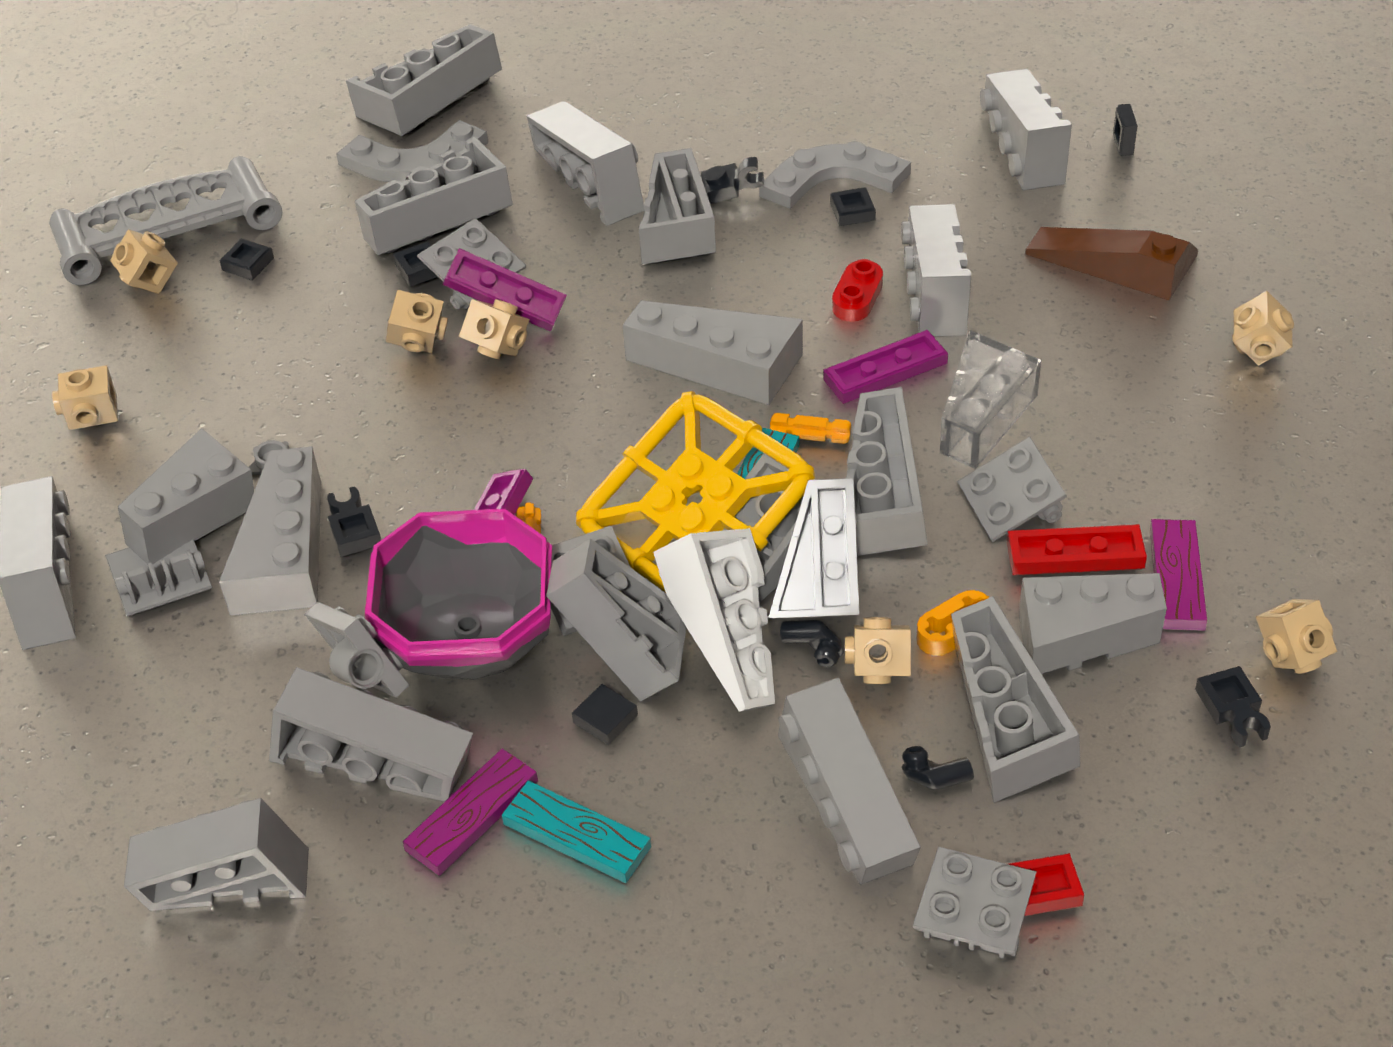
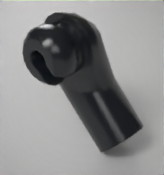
M822 621L782 622L780 637L783 643H808L815 650L814 657L819 665L831 667L837 664L839 657L843 654L842 642Z
M921 746L909 747L902 754L904 762L902 770L906 777L930 789L939 790L971 781L974 778L972 765L967 757L937 764L928 760V752Z

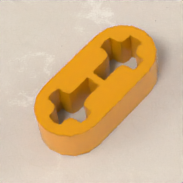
M967 590L924 613L917 623L916 640L919 648L926 654L933 656H943L954 651L951 613L988 599L989 596L980 591Z

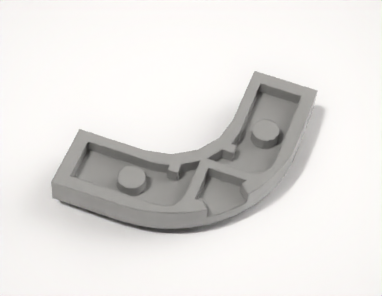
M458 120L441 136L424 146L413 149H397L358 135L337 152L336 155L338 165L368 178L383 182H391L393 180L404 182L407 180L406 177H409L411 170L421 165L425 168H430L440 162L439 155L449 150L455 151L456 154L466 149L465 142L473 137H476L485 146L488 144L487 131Z
M857 141L847 144H829L809 149H800L793 156L782 162L764 180V185L759 187V197L791 209L812 187L820 182L835 178L861 181L893 193L911 174V162L893 154L867 147Z

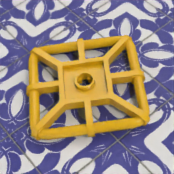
M694 391L684 392L681 398L669 406L634 447L629 445L622 453L624 458L588 497L582 508L576 512V525L585 534L607 526L647 519L658 528L640 548L633 549L618 537L617 539L630 567L665 592L658 566L653 563L655 560L654 551L668 545L673 538L678 540L690 533L722 531L724 528L727 530L750 528L756 549L761 552L768 544L766 538L803 497L808 480H815L814 468L800 455L762 432V427L753 420L745 421L712 399L700 394L696 395ZM700 412L737 435V438L717 461L701 451ZM685 415L686 449L665 471L647 459V456ZM753 447L789 469L785 472L746 480L733 472L734 468ZM636 469L656 481L640 501L601 509ZM784 491L754 527L747 526L734 517L751 497ZM700 492L703 498L702 501L698 504L691 502L686 506L687 499L692 494Z

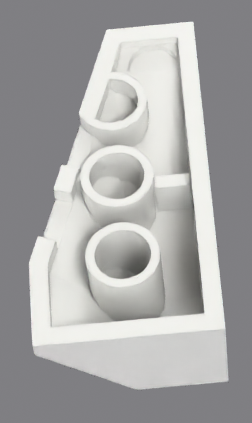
M750 528L690 533L654 551L659 575L667 597L738 711L742 712L774 705L775 694L771 652L763 645L762 626L768 624L767 609L760 607L758 587L765 585L764 572Z

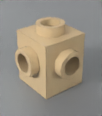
M129 229L122 241L115 247L113 256L110 259L120 273L119 278L123 282L134 288L145 289L160 294L178 264L165 248L166 243L161 237L149 231L141 234Z
M397 289L388 321L386 342L402 346L411 352L424 351L432 353L435 340L443 341L447 328L448 318L442 316L444 301L437 300L425 293L413 294Z
M1268 291L1260 294L1234 309V334L1232 335L1234 346L1241 354H1247L1258 366L1274 357L1281 356L1286 350L1293 347L1292 329L1294 328L1292 314Z
M472 299L459 337L478 344L477 352L491 358L500 359L501 353L517 356L519 349L525 343L527 337L526 328L530 319L516 314L518 307L510 303L495 299L494 304Z
M107 365L58 374V390L52 392L53 405L57 415H64L69 430L118 422L117 394Z
M1292 599L1256 616L1264 639V652L1272 661L1274 668L1294 669L1295 673L1298 674L1306 673L1319 668L1322 665L1321 659L1337 652L1332 637V625L1324 615L1319 600Z
M888 617L864 618V625H854V636H845V664H854V675L863 676V683L889 684L891 683V676H911V629L909 625H891V618ZM879 644L885 647L884 653L880 656H873L869 653L874 645Z

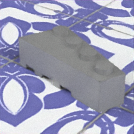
M470 24L432 41L433 48L430 50L414 49L403 54L405 61L388 68L384 63L372 68L374 75L360 81V78L355 76L346 80L356 117L400 136L412 132L416 126L428 118L436 116L440 110L455 100L463 98L467 92L479 84L487 82L491 76L502 70L494 33Z
M1028 69L986 74L985 89L980 91V104L982 110L987 111L989 114L991 131L998 134L1001 153L1006 154L1009 159L1011 176L1017 177L1022 190L1064 185L1066 182L1072 129L1070 121L1068 119L1060 120L1062 119V111L1058 107L1051 108V97L1047 93H1042L1041 85Z
M565 101L527 115L534 149L556 172L561 170L566 183L572 189L579 187L585 194L583 196L584 202L590 209L596 207L600 209V220L606 226L644 211L636 167L638 153L631 142Z
M955 204L909 206L908 221H902L901 239L902 244H909V246H904L905 269H912V271H907L908 295H915V297H910V320L918 321L919 333L928 330L933 336L967 335L971 273L970 269H966L968 259L966 253H963V238L960 235V225Z
M641 300L623 324L625 358L627 361L766 405H770L803 355V319Z
M902 387L860 393L853 428V444L847 459L848 471L846 478H854L857 556L926 546L928 544Z
M53 476L1 487L0 587L22 650L76 638L68 562L70 560V550L66 539L70 537V529L66 515H70V509L65 491H57Z
M992 596L951 613L954 645L993 802H998L1080 767V740L1077 730L994 597Z
M836 678L786 696L782 716H779L780 727L778 737L819 809L825 826L830 829L838 844L839 856L845 869L848 872L853 871L859 884L862 885L914 865L921 847L840 679Z

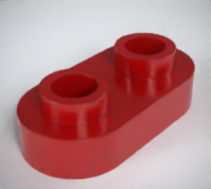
M860 259L850 263L845 268L832 295V311L837 318L855 322L866 318L870 314L883 286V269L879 264L868 259Z

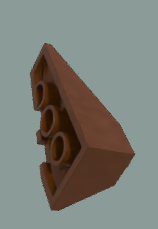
M1040 227L1027 246L1025 255L1170 301L1197 257L1198 249L1188 241L1151 230Z

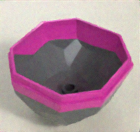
M506 509L420 512L373 546L364 617L377 632L373 639L381 649L387 648L401 662L404 669L413 673L441 678L478 679L500 674L510 669L549 633L551 601L546 597L552 569V544L547 541L546 537Z

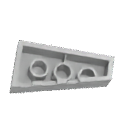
M476 137L465 142L466 149L456 154L455 151L449 150L439 155L440 162L430 168H425L421 165L411 170L408 180L404 182L393 180L355 200L364 240L377 255L392 253L404 245L418 240H427L434 234L450 228L462 227L474 218L494 215L501 209L512 206L506 166Z
M313 446L271 450L269 452L219 580L230 616L311 608L318 602L321 479Z
M296 667L273 710L269 761L285 765L288 758L305 761V770L322 774L326 767L336 768L347 772L350 780L365 784L368 781L379 778L386 780V784L391 790L445 802L451 796L466 764L473 733L464 730L454 722L434 719L419 713L411 706L394 704L375 697L374 694L365 689H354L332 681L322 673L308 672Z

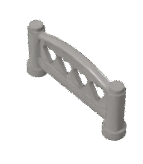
M238 156L230 161L226 170L194 174L147 185L108 199L77 214L68 209H57L52 213L49 224L61 253L60 267L64 277L72 284L86 285L95 281L101 273L102 267L99 258L112 255L115 247L122 241L128 229L141 234L149 231L165 239L189 232V230L192 231L244 215L252 228L268 230L279 223L283 212L276 196L266 189L253 162L248 158ZM217 188H225L221 198L214 201L199 196L204 192H213ZM190 198L185 209L180 211L164 206L167 203H176L181 199ZM154 209L149 220L143 222L127 217L133 213H142L144 210ZM118 219L115 227L110 232L104 233L92 228L96 224H105L110 220Z

